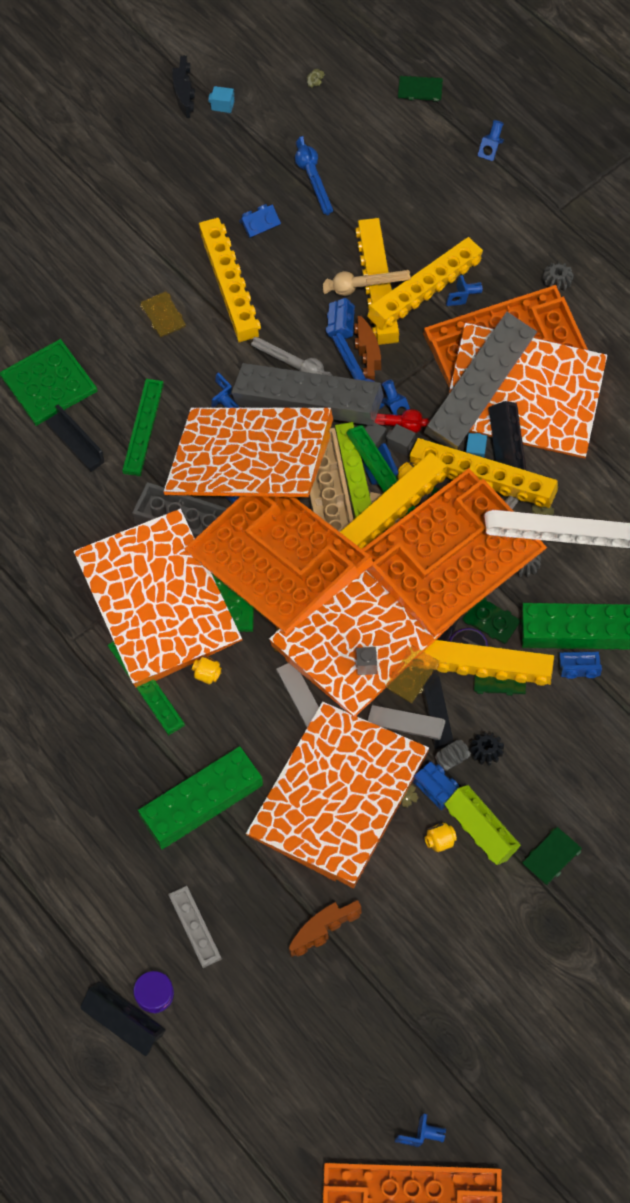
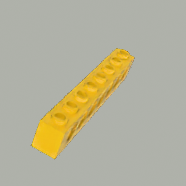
M219 218L200 222V235L238 342L259 337L258 330L261 329L259 319L254 317L256 315L254 305L249 303L251 301L249 291L245 292V280L243 277L240 278V266L235 264V252L230 250L231 242L229 237L225 236L227 234L225 225L221 224Z
M467 237L413 275L410 280H406L372 304L367 317L381 330L391 327L400 317L404 318L411 309L418 308L421 302L429 300L435 292L443 290L446 284L453 283L460 274L464 275L470 267L478 265L481 261L480 257L483 250Z
M420 438L417 439L410 453V462L418 464L431 452L447 465V477L452 480L466 471L464 468H470L480 480L484 479L495 492L503 496L515 497L523 502L534 503L539 507L550 508L558 491V480Z

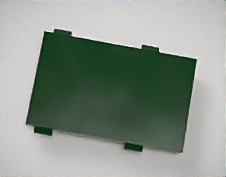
M400 76L398 98L409 100L425 99L439 102L442 97L443 78Z
M487 598L482 599L472 607L463 618L464 623L479 629L489 635L490 638L496 639L505 645L521 623V620L511 615L510 611H504L495 606L493 603L488 602Z
M475 674L474 692H477V694H483V692L505 693L509 696H513V694L526 695V683H519L511 679L498 680L496 677L491 676L481 678Z
M558 827L556 829L553 828L550 831L551 834L536 849H533L529 853V857L522 863L545 885H548L555 877L558 878L561 874L560 871L575 856L578 857L582 849Z

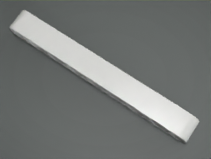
M491 510L484 515L486 533L492 536L630 548V523Z

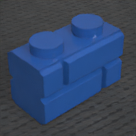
M347 298L329 304L326 333L331 338L336 336V333L342 334L346 339L353 336L355 305Z
M431 761L415 774L413 783L440 810H443L446 807L444 804L459 788V785L453 778L448 779L444 775L445 771L439 764L435 766Z

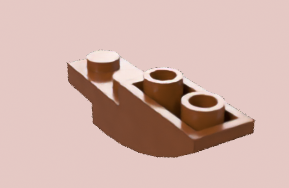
M358 316V323H354L355 334H358V338H355V349H359V356H363V364H367V368H363L364 376L366 379L369 378L375 381V370H381L379 344L369 324L362 316Z
M357 900L341 909L338 908L335 902L317 913L300 929L289 946L290 956H302L308 951L307 949L313 946L320 947L327 942L326 940L329 939L327 930L334 931L342 923L358 919L360 914H362V907Z

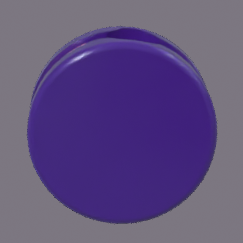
M149 971L137 979L134 985V997L142 1010L148 1013H159L167 1009L172 1003L174 990L170 979L165 974L158 971Z

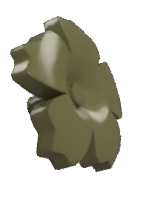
M314 69L307 76L308 86L311 88L314 85L320 86L322 83L320 79H323L324 72Z
M534 504L532 505V512L534 514L553 515L554 508L551 506L550 508L539 507Z
M410 785L402 800L403 807L408 808V806L412 805V802H417L419 799L417 793H414L416 787Z

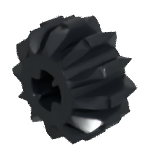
M484 731L482 736L477 734L475 736L476 740L471 741L472 748H470V753L474 754V761L480 759L481 765L484 764V761H487V764L490 766L492 761L497 763L499 757L503 756L502 749H504V744L500 743V736L494 738L493 732L489 736Z

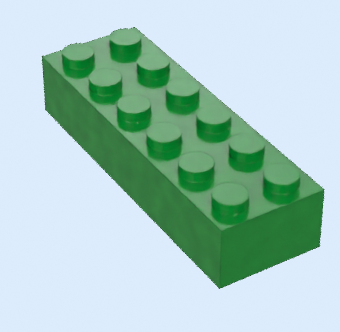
M523 603L521 612L522 648L630 650V604Z
M239 746L138 810L140 819L160 849L163 850L262 787V776Z

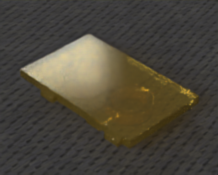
M167 292L141 302L140 306L142 310H145L152 322L153 329H156L160 337L186 326L182 319L183 316L177 311L170 299V294Z
M412 645L407 649L406 656L396 671L392 672L391 678L385 686L410 703H413L417 695L422 693L424 690L423 686L434 669L437 670L439 667L437 659Z

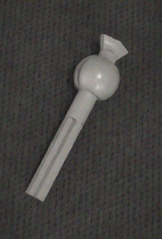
M258 337L253 338L251 346L302 372L332 376L330 372L324 371L322 362L316 358L302 360Z

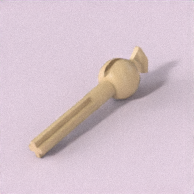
M404 270L354 277L350 272L342 271L333 280L328 278L325 280L323 292L326 294L331 290H335L341 296H348L355 291L356 287L410 280V271Z

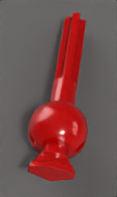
M407 409L402 415L377 414L375 423L390 426L398 424L418 433L421 431V427H427L431 420L422 418V413L418 410Z

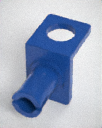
M493 120L490 135L488 134L482 138L478 152L479 157L490 161L494 160L498 145L504 142V139L499 138L503 122ZM485 146H491V155L484 153L483 149Z
M460 275L456 284L458 292L448 295L446 305L466 304L469 294L482 293L481 282L466 284L463 275ZM455 297H460L457 301H451Z
M218 372L215 381L223 391L212 399L211 406L214 408L221 403L225 408H239V405L229 396L231 395L232 386Z
M387 380L382 383L387 396L382 399V403L390 407L393 415H397L399 407L403 406L405 410L410 409L406 397L397 393L393 380Z
M422 1114L419 1118L417 1139L398 1135L395 1138V1142L415 1147L422 1145L425 1138L444 1142L445 1135L443 1134L446 1133V1128L427 1125V1114Z

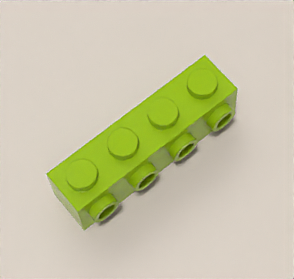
M469 785L458 788L444 804L449 813L460 822L462 828L473 837L475 843L486 852L488 858L496 865L506 862L521 846Z

